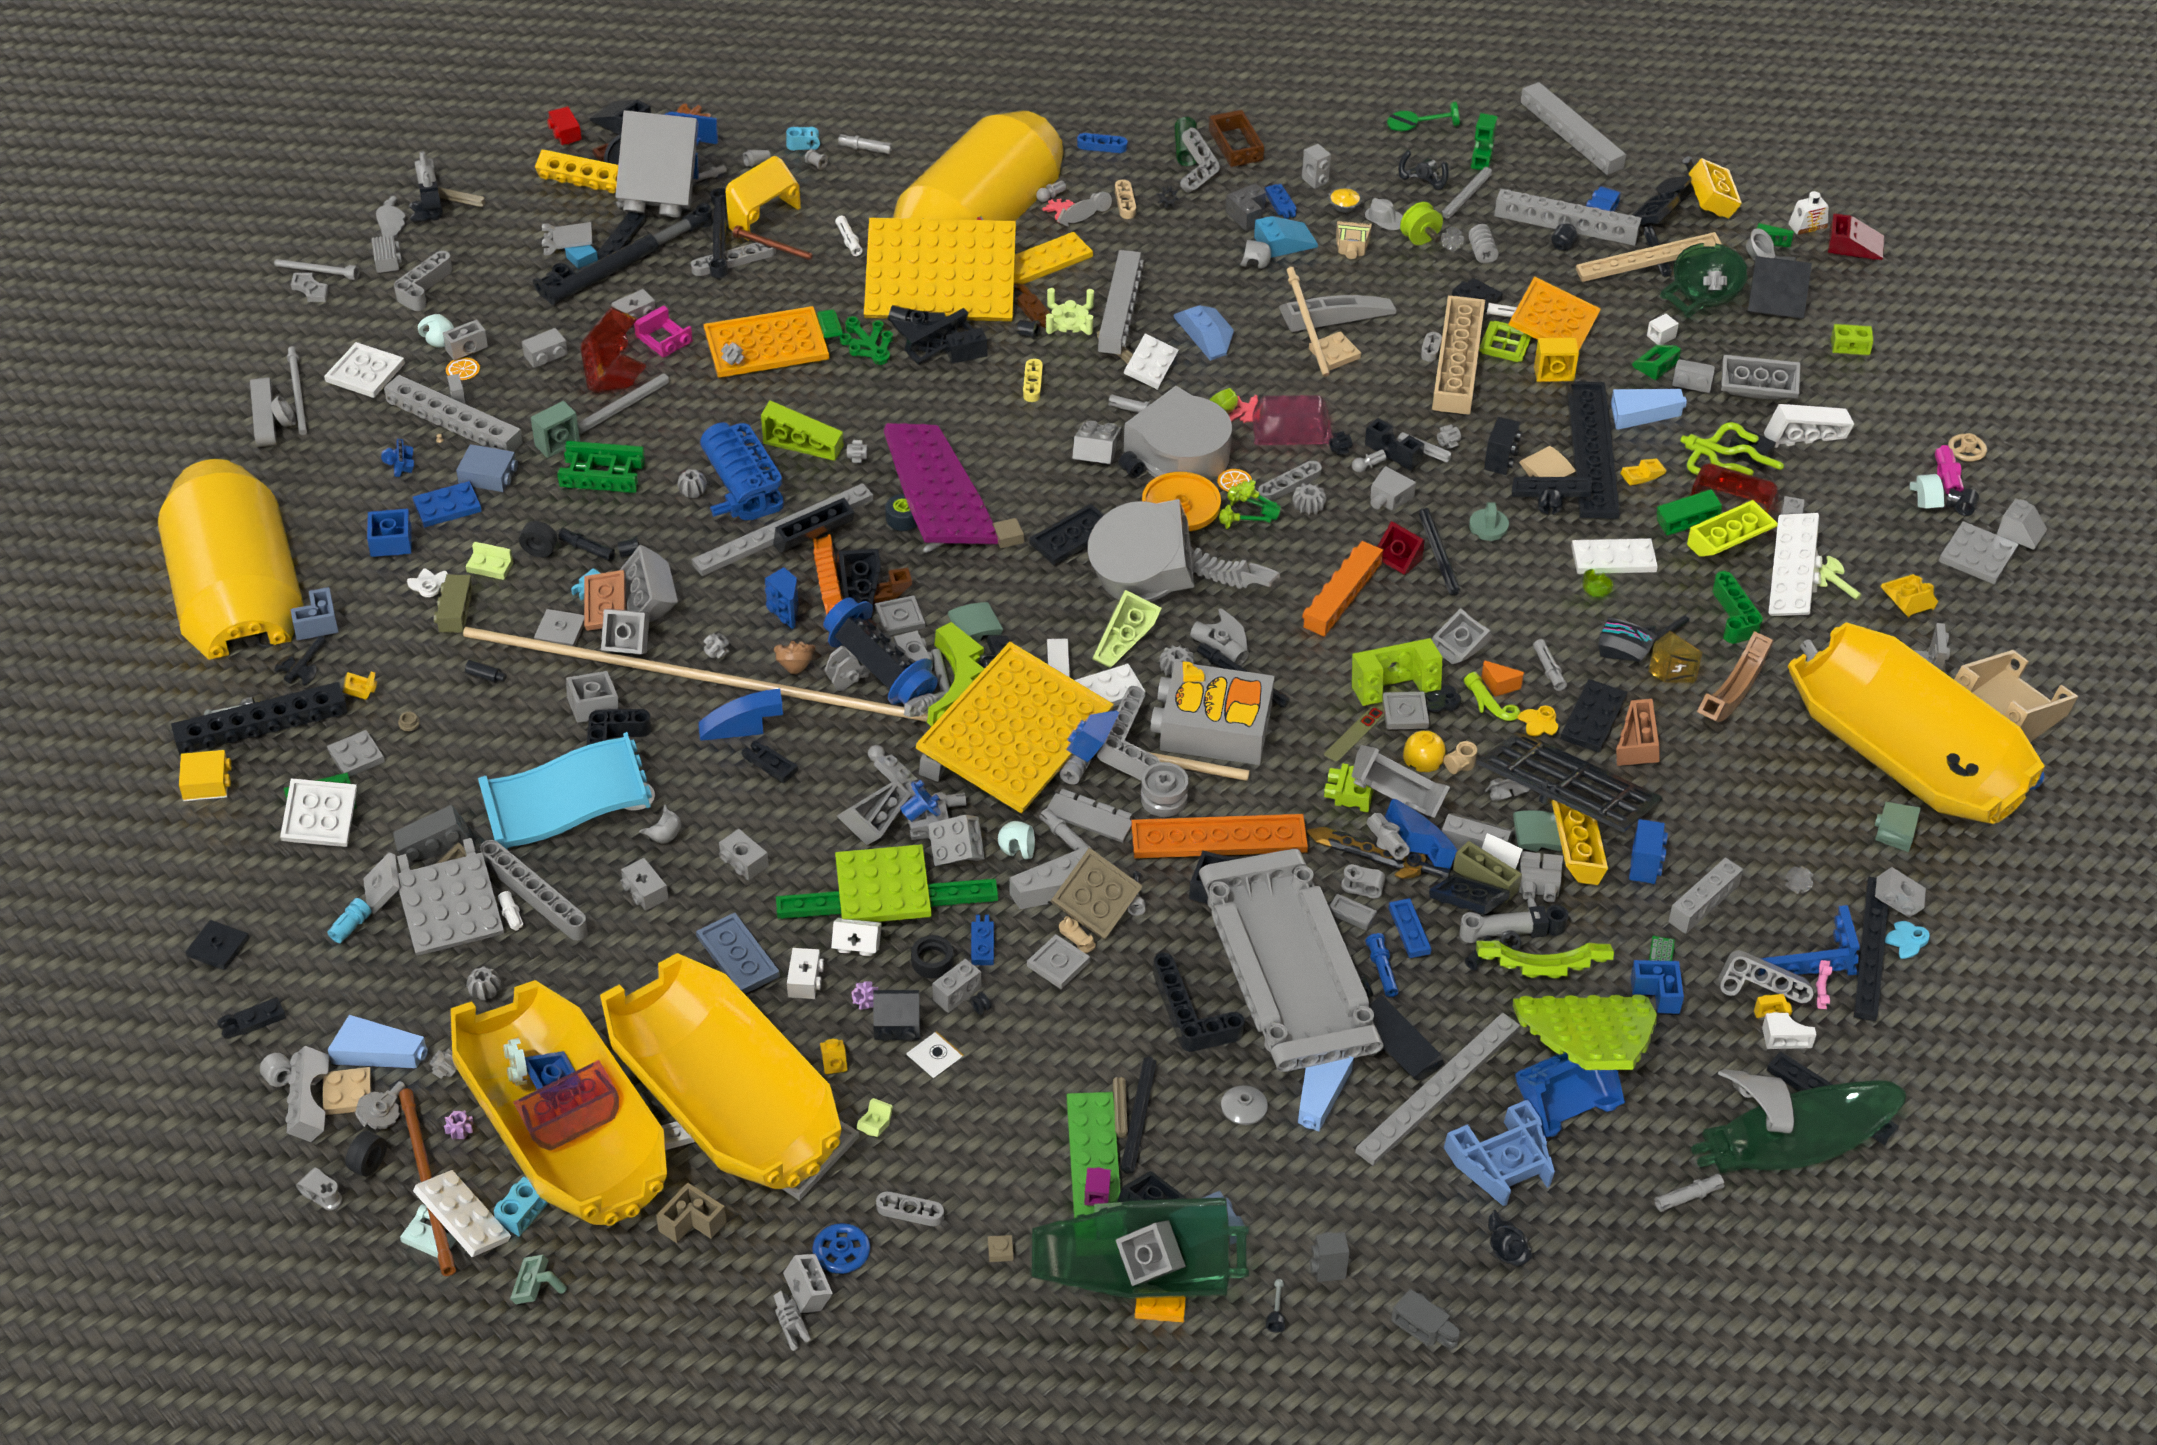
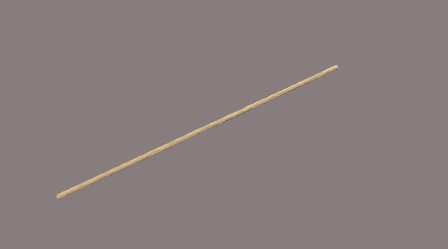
M465 627L463 636L756 691L780 688L781 695L886 715L927 722L928 713L915 717L905 716V708L901 706ZM1151 753L1160 762H1170L1185 770L1245 781L1249 779L1250 770Z

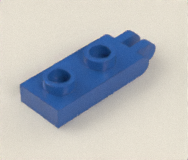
M1282 184L1265 187L1266 196L1279 216L1282 215L1284 219H1289V215L1291 218L1296 217V206Z
M976 915V922H971V964L994 965V921H989V915H985V922H980V915Z

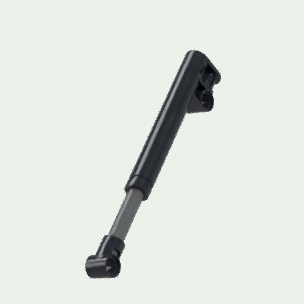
M706 203L698 204L695 211L684 216L680 222L655 235L648 234L577 272L564 263H557L553 265L552 271L548 272L545 277L533 279L534 288L539 295L551 305H554L657 251L661 244L686 231L691 232L699 227L707 228L713 223L711 206Z

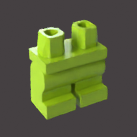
M1342 763L1341 769L1330 768L1328 782L1337 783V785L1326 783L1324 797L1335 799V806L1360 807V811L1369 812L1374 789L1367 785L1364 789L1353 783L1355 779L1351 776L1354 766Z

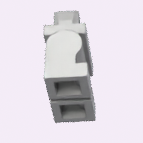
M1521 852L1519 872L1522 873L1519 893H1522L1523 899H1534L1535 894L1543 895V899L1547 902L1555 901L1559 895L1561 884L1562 855L1544 854L1542 866L1539 868L1540 853Z

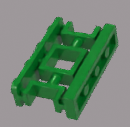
M577 441L566 442V452H564L565 463H571L570 468L560 467L557 476L560 487L636 493L638 476L637 473H631L632 468L642 469L644 466V447ZM594 465L610 466L608 471L593 470Z

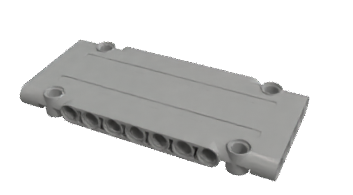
M1299 849L1209 864L1202 867L1199 871V876L1208 896V906L1212 909L1213 921L1255 1026L1259 1032L1262 1031L1265 1037L1264 1046L1271 1052L1277 1070L1280 1072L1349 1058V1056L1354 1058L1377 1053L1383 1048V1042L1373 1023L1374 1012L1369 1008L1367 994L1320 886L1314 885L1312 881L1313 871L1307 867Z

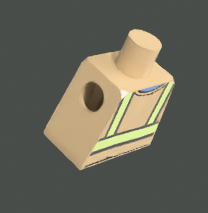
M1337 221L1336 241L1338 253L1346 255L1349 259L1365 255L1370 241L1372 224Z

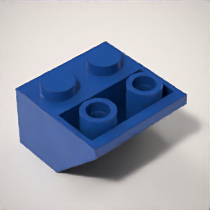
M784 567L765 578L766 607L771 613L776 614L782 623H786L793 629L796 626L799 609L797 578Z

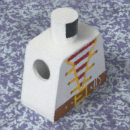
M1810 192L1809 198L1799 200L1796 203L1789 226L1797 235L1828 227L1829 207L1821 198L1820 193Z

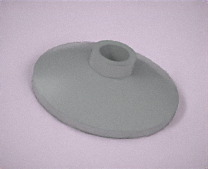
M1244 1085L1229 1089L1221 1101V1109L1226 1118L1240 1125L1257 1123L1265 1116L1268 1107L1267 1099L1261 1091Z

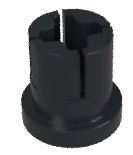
M1019 320L1017 334L1037 339L1040 333V322L1038 320L1033 322Z
M637 536L630 540L618 542L621 558L631 556L639 547Z

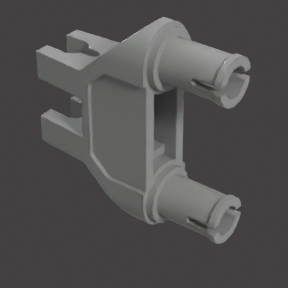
M943 792L935 793L940 798L937 803L941 815L935 816L927 810L913 822L907 818L911 829V840L930 839L929 824L949 819L947 808L966 806L965 793L946 795Z

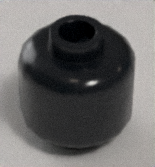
M1569 223L1558 225L1551 237L1554 247L1558 250L1571 249L1578 237L1576 228Z

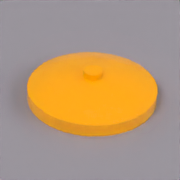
M1170 472L1160 475L1146 485L1142 494V501L1155 504L1179 499L1188 519L1189 531L1206 527L1216 519L1220 512L1221 496L1217 487L1207 478L1190 472Z

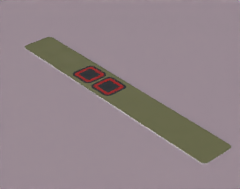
M1392 686L1387 692H1404V691L1398 689V688L1395 687V686ZM1383 702L1375 703L1324 753V756L1338 762L1384 716Z

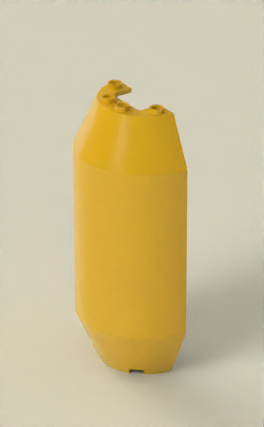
M1016 111L986 116L969 129L900 195L893 218L977 220V217L982 216L983 220L1016 221L1037 200L1036 193L1040 188H1046L1048 184L1053 185L1058 180L1064 153L1063 142L1047 119L1033 112Z
M209 459L190 465L175 479L158 516V528L181 634L208 660L229 655L226 644L227 640L267 632L270 644L274 645L292 641L295 629L291 609L304 607L277 499L272 491L242 466L228 460Z
M1845 622L1840 627L1832 630L1829 647L1819 651L1809 662L1806 661V655L1802 654L1789 663V673L1811 717L1939 813L1996 824L2008 817L2027 798L2025 794L2029 791V788L2035 787L2044 770V764L2018 725L1894 636ZM1951 753L1959 755V765L1964 769L1970 763L1976 764L1979 767L1978 773L1974 776L1966 777L1955 774L1947 764L1946 755L1948 756Z
M676 953L658 963L659 978L627 996H625V990L620 984L600 995L609 1039L614 1052L720 1170L773 1189L794 1188L809 1176H815L834 1149L839 1146L841 1125L830 1084L726 974Z
M534 980L514 987L513 1003L478 1015H476V1006L472 1001L451 1008L453 1063L539 1197L594 1225L612 1226L618 1221L638 1215L640 1210L664 1188L663 1184L667 1175L664 1130L580 1007ZM519 1038L521 1043L516 1045L518 1050L523 1049L525 1057L564 1051L583 1084L582 1088L554 1107L539 1094L528 1072L526 1076H522L523 1079L527 1080V1084L516 1086L515 1083L509 1081L507 1068L510 1067V1062L504 1056L503 1045L508 1044V1040Z

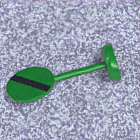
M1457 101L1450 104V113L1418 117L1411 111L1395 112L1388 118L1387 125L1395 131H1407L1414 128L1420 121L1451 117L1452 124L1460 126Z

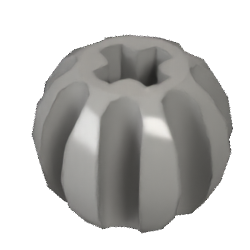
M688 469L679 476L677 485L680 493L685 497L698 498V496L706 491L707 481L704 474L699 470Z
M482 966L479 969L475 968L471 972V975L467 977L466 986L473 998L485 1001L488 998L492 999L500 990L501 980L494 969Z

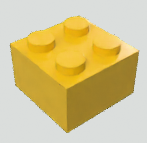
M1538 338L1534 362L1537 382L1574 381L1579 355L1576 338Z

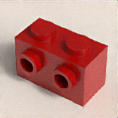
M568 106L548 111V127L553 130L555 139H558L561 145L582 140L580 125Z

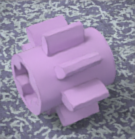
M871 981L856 983L857 988L851 992L853 1004H859V1009L873 1008V990H878L879 988L872 987Z
M465 1110L463 1112L453 1111L449 1117H445V1133H451L453 1140L455 1138L465 1139L469 1133H473V1117H467Z

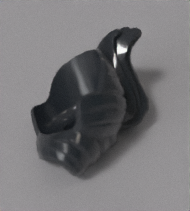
M1496 1209L1493 1210L1488 1220V1228L1492 1232L1490 1245L1493 1251L1503 1262L1514 1266L1526 1264L1533 1258L1532 1248L1528 1245L1526 1235L1522 1230L1514 1227L1513 1223L1501 1220Z

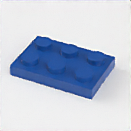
M470 481L412 497L424 528L482 512Z

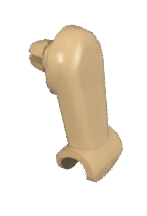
M1066 916L1060 922L1059 930L1061 934L1075 943L1079 950L1086 954L1096 947L1092 935L1088 936L1075 919Z

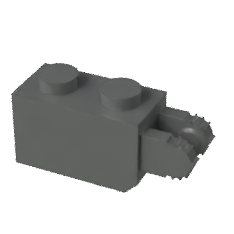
M1409 1289L1393 1307L1391 1321L1426 1346L1439 1342L1443 1346L1453 1349L1458 1345L1460 1331L1454 1324L1449 1322L1450 1315L1443 1308L1429 1302L1424 1295Z

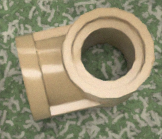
M1469 741L1460 742L1454 752L1444 756L1443 760L1447 770L1452 774H1457L1461 770H1472L1476 763L1477 747Z

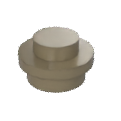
M405 712L400 716L398 724L400 729L412 731L418 728L420 720L414 712Z

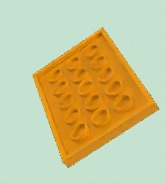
M813 306L703 324L718 378L829 359V352ZM734 342L744 350L741 353L744 358L739 364L735 362L732 366L721 358L724 354L721 352V349L726 343L730 346Z

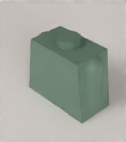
M1885 802L1882 814H1877L1874 826L1878 827L1875 840L1909 852L1920 807Z

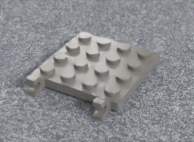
M472 838L463 840L466 857L410 870L406 854L397 856L401 873H398L400 885L398 890L416 956L504 934L483 853H475Z

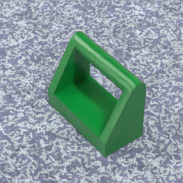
M1655 345L1634 361L1632 366L1656 381L1677 364L1681 348L1676 345ZM1656 354L1661 356L1655 361H1648Z

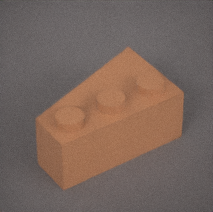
M1652 699L1631 701L1624 729L1621 732L1620 742L1616 748L1617 766L1660 762L1659 741Z

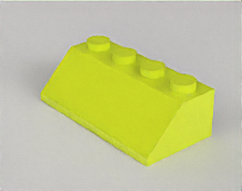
M1751 500L1691 527L1687 545L1699 557L1715 555L1777 527L1778 523L1754 500Z

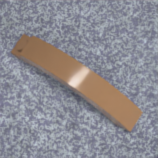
M1754 631L1730 676L1715 693L1711 695L1706 693L1697 712L1717 722L1728 718L1755 682L1766 662L1765 658L1774 641Z

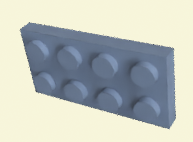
M736 913L730 914L696 931V937L721 971L744 994L780 977L777 967Z

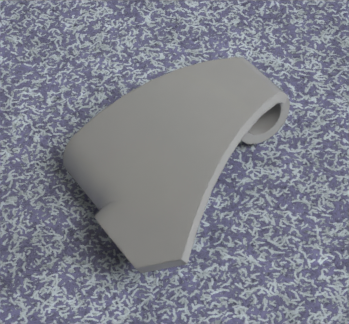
M1726 1069L1718 1072V1075L1732 1080L1734 1088L1744 1097H1754L1767 1114L1766 1127L1768 1131L1791 1133L1794 1124L1793 1108L1788 1088L1781 1078L1750 1075L1744 1071Z

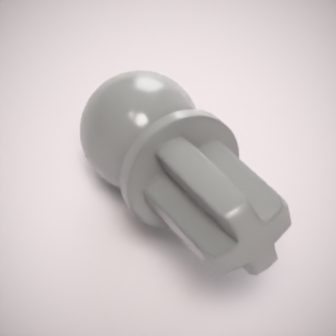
M1059 181L1053 185L1048 184L1046 188H1040L1037 191L1036 197L1040 202H1046L1050 197L1054 198L1056 194L1064 191L1066 184L1064 181Z
M1379 450L1370 455L1365 454L1367 457L1365 459H1354L1352 469L1356 472H1364L1369 465L1373 468V465L1387 459L1384 450Z

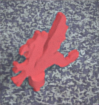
M1061 198L1057 199V202L1051 199L1048 201L1049 204L1043 207L1042 210L1047 212L1056 211L1055 220H1057L1063 208L1067 210L1075 203L1070 200L1062 203Z
M1257 395L1251 397L1249 403L1242 402L1240 397L1237 396L1238 408L1228 415L1231 422L1238 418L1243 423L1256 422V419H1253L1255 418L1254 415H1258L1261 418L1263 413L1258 411L1265 412L1266 410L1265 406L1257 407L1259 401Z

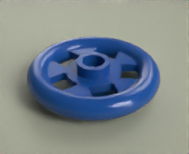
M845 1223L834 1224L824 1228L816 1236L812 1252L816 1254L821 1268L831 1273L845 1274L857 1270L866 1262L870 1253V1242L867 1235L860 1228ZM837 1233H847V1238H837ZM825 1240L831 1241L829 1248L822 1247ZM858 1240L861 1247L853 1248L852 1241ZM839 1245H844V1246H845L844 1248H841V1249L838 1248ZM830 1254L837 1259L834 1263L826 1259ZM851 1255L856 1258L849 1263L845 1261Z

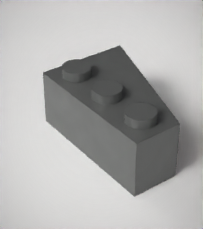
M452 805L393 832L397 851L400 855L406 854L408 863L444 855L457 843L464 847V839L472 838L475 847L471 828Z

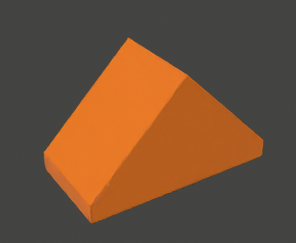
M1484 661L1481 678L1494 697L1521 689L1524 672Z

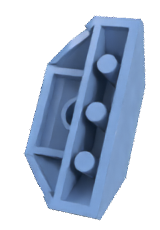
M1199 305L1174 314L1175 320L1210 361L1227 355L1234 330L1215 308Z

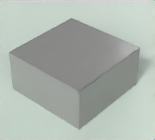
M459 374L447 376L451 398L465 404Z

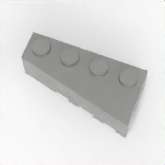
M1083 847L1010 877V896L1019 909L1048 904V901H1051L1088 850V847Z

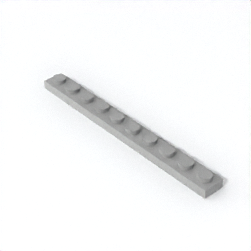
M862 483L692 559V565L701 576H704L772 546L775 527L844 497L851 508L855 509L873 501V494Z
M1502 1012L1356 1147L1355 1153L1374 1166L1520 1030V1024Z

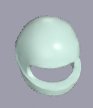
M440 314L430 315L418 324L419 334L426 338L427 343L437 348L445 347L443 332L454 328L453 324ZM428 325L429 331H423V328Z
M1012 821L1005 824L998 834V844L1001 850L1012 857L1018 850H1021L1025 860L1031 859L1035 847L1033 827L1020 821Z

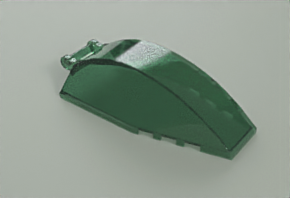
M1226 1198L1127 1201L1116 1207L1099 1209L1100 1211L1095 1213L1077 1215V1218L1063 1222L1060 1220L1032 1228L1031 1276L1040 1280L1128 1299L1227 1296L1230 1278L1249 1277L1246 1252V1235L1249 1234V1227L1229 1226ZM1169 1220L1186 1267L1147 1283L1132 1286L1116 1239L1154 1223ZM1230 1236H1237V1268H1230Z

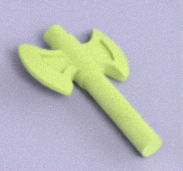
M1827 556V564H1822V568H1819L1821 583L1817 584V586L1827 587L1826 580H1828L1855 600H1859L1862 594L1836 575V573L1844 574L1842 564L1837 559Z

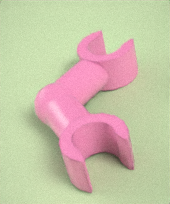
M1820 961L1819 977L1816 982L1818 1009H1827L1826 1003L1830 1004V997L1826 991L1828 975L1832 973V967H1829L1830 961Z

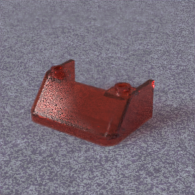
M612 306L581 344L587 388L595 393L626 389L633 385L635 379L646 368V364L620 353L628 344L626 333L637 319Z
M1711 463L1701 467L1691 491L1692 496L1700 493L1703 486L1754 500L1766 504L1765 512L1770 516L1779 496L1777 485L1771 481Z

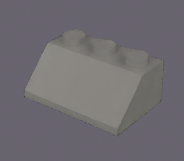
M1455 813L1447 815L1442 828V832L1449 838L1457 850L1468 841L1482 849L1487 833L1510 843L1514 833L1512 829Z

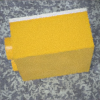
M225 750L181 754L179 788L183 801L227 797L228 787L231 786L228 772L232 770L231 759L226 757Z

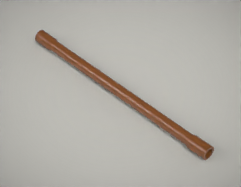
M406 1088L399 1092L402 1110L405 1113L420 1180L423 1182L431 1179L432 1174L416 1112L414 1094L411 1089ZM427 1207L437 1247L441 1274L444 1276L453 1275L456 1272L452 1252L449 1248L445 1227Z

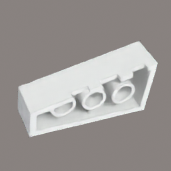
M1779 404L1764 431V435L1766 438L1776 442L1775 448L1779 444L1792 446L1795 445V442L1805 441L1806 444L1813 443L1817 439L1830 441L1847 438L1854 423L1848 411L1843 408Z

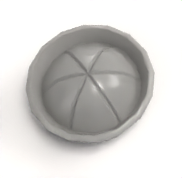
M278 395L271 402L273 414L284 427L296 425L297 421L292 408L283 397Z

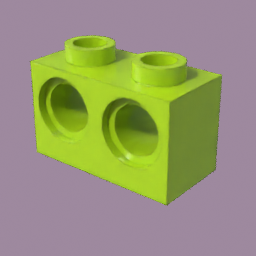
M1834 324L1831 335L1832 353L1870 355L1873 345L1872 326Z

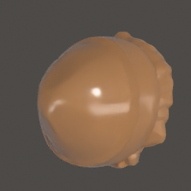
M791 641L788 646L780 644L774 647L776 661L791 674L802 672L810 661L813 660L815 651L813 644L809 645L803 642L797 644L795 641Z

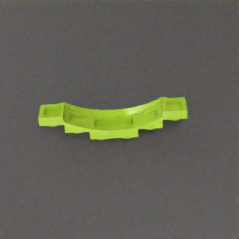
M1476 941L1478 956L1488 960L1498 957L1500 966L1509 969L1519 966L1522 975L1531 978L1538 977L1539 975L1560 978L1561 976H1567L1568 967L1573 970H1583L1584 968H1590L1591 959L1596 962H1606L1607 960H1613L1614 950L1611 944L1587 943L1577 949L1564 953L1537 955L1513 950L1499 941Z

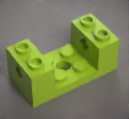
M1431 638L1352 654V689L1362 706L1382 702L1383 686L1413 680L1420 692L1426 693L1441 690L1442 655ZM1397 662L1394 667L1388 668L1391 663Z

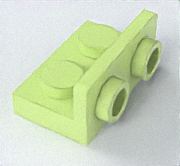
M474 542L472 545L473 554L466 565V571L504 580L513 565L511 550Z

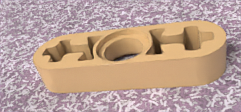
M1118 180L1115 183V195L1120 216L1125 219H1132L1136 216V204L1131 183L1127 180Z

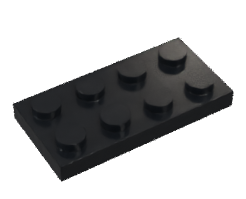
M1089 504L1031 536L1029 544L1053 565H1056L1088 547L1090 534L1104 514L1095 506Z
M1588 679L1561 733L1560 740L1600 753L1627 698L1628 692Z

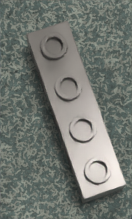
M1725 857L1672 905L1668 922L1687 934L1739 886L1743 869Z

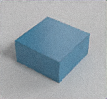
M591 245L565 248L566 258L578 269L598 260L597 251Z

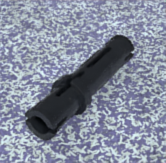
M562 528L559 531L558 539L571 544L576 549H583L607 561H611L615 556L614 549L590 540L581 533H574L566 528Z

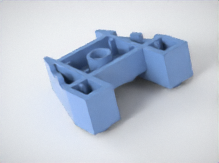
M1528 1099L1508 1107L1504 1124L1509 1131L1480 1143L1470 1127L1465 1125L1447 1133L1444 1149L1454 1165L1503 1206H1506L1511 1193L1509 1186L1538 1174L1548 1188L1551 1185L1555 1172L1546 1147L1547 1141L1545 1136H1543L1541 1119Z

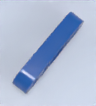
M1082 133L1077 136V147L1082 150L1113 153L1127 151L1128 141L1122 136Z

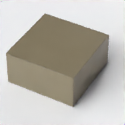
M1016 518L992 523L998 537L1000 549L1024 543V533Z

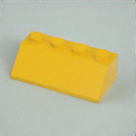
M1552 799L1566 867L1578 883L1598 885L1608 870L1597 820Z

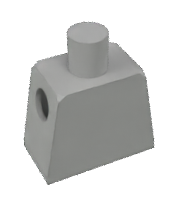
M1385 466L1371 486L1370 503L1372 507L1379 509L1384 506L1390 510L1397 509L1415 496L1416 482Z

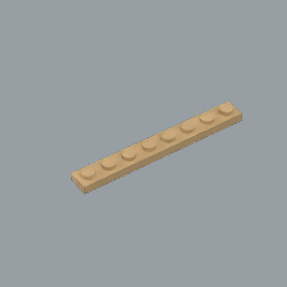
M1713 232L1577 264L1576 271L1581 281L1584 282L1720 250L1722 243L1717 234Z

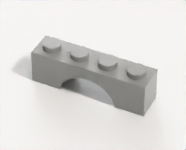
M304 1046L301 1050L294 1053L290 1060L292 1067L289 1078L290 1093L287 1098L289 1106L286 1116V1133L312 1142L324 1131L325 1111L314 1101L310 1085H316L328 1074L329 1055L308 1046Z

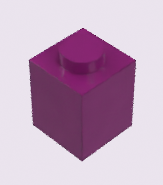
M1100 1167L1087 1168L1084 1205L1108 1207L1111 1184L1110 1169Z

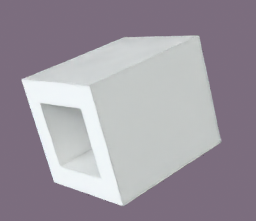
M1664 314L1649 322L1647 336L1657 345H1662L1676 338L1679 323L1669 315Z

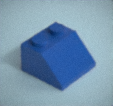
M1115 710L1091 714L1085 721L1081 720L1076 729H1073L1067 739L1070 743L1066 750L1088 763L1105 743L1120 712Z

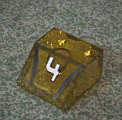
M1669 631L1654 643L1648 672L1667 683H1694L1697 680L1703 652Z

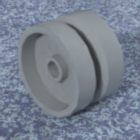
M1159 762L1145 769L1141 783V803L1144 809L1150 814L1159 817H1170L1183 811L1188 797V775L1185 770L1170 762Z

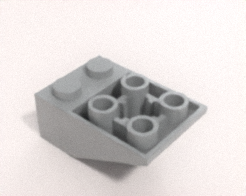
M1096 421L1084 422L1074 437L1072 459L1111 464L1117 448L1121 427H1117L1113 423L1101 425Z

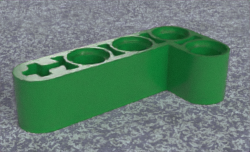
M1727 571L1718 572L1715 576L1712 592L1730 617L1726 621L1723 638L1731 644L1750 640L1754 631L1760 633L1763 618L1734 576Z

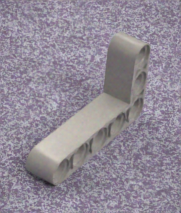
M1129 686L1117 709L1120 713L1105 743L1097 751V757L1102 762L1142 781L1145 769L1159 763L1160 760L1155 755L1124 741L1145 697V693L1140 687Z

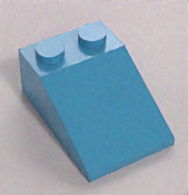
M1274 216L1255 220L1254 237L1256 241L1267 243L1270 246L1271 258L1318 247V243L1303 222Z

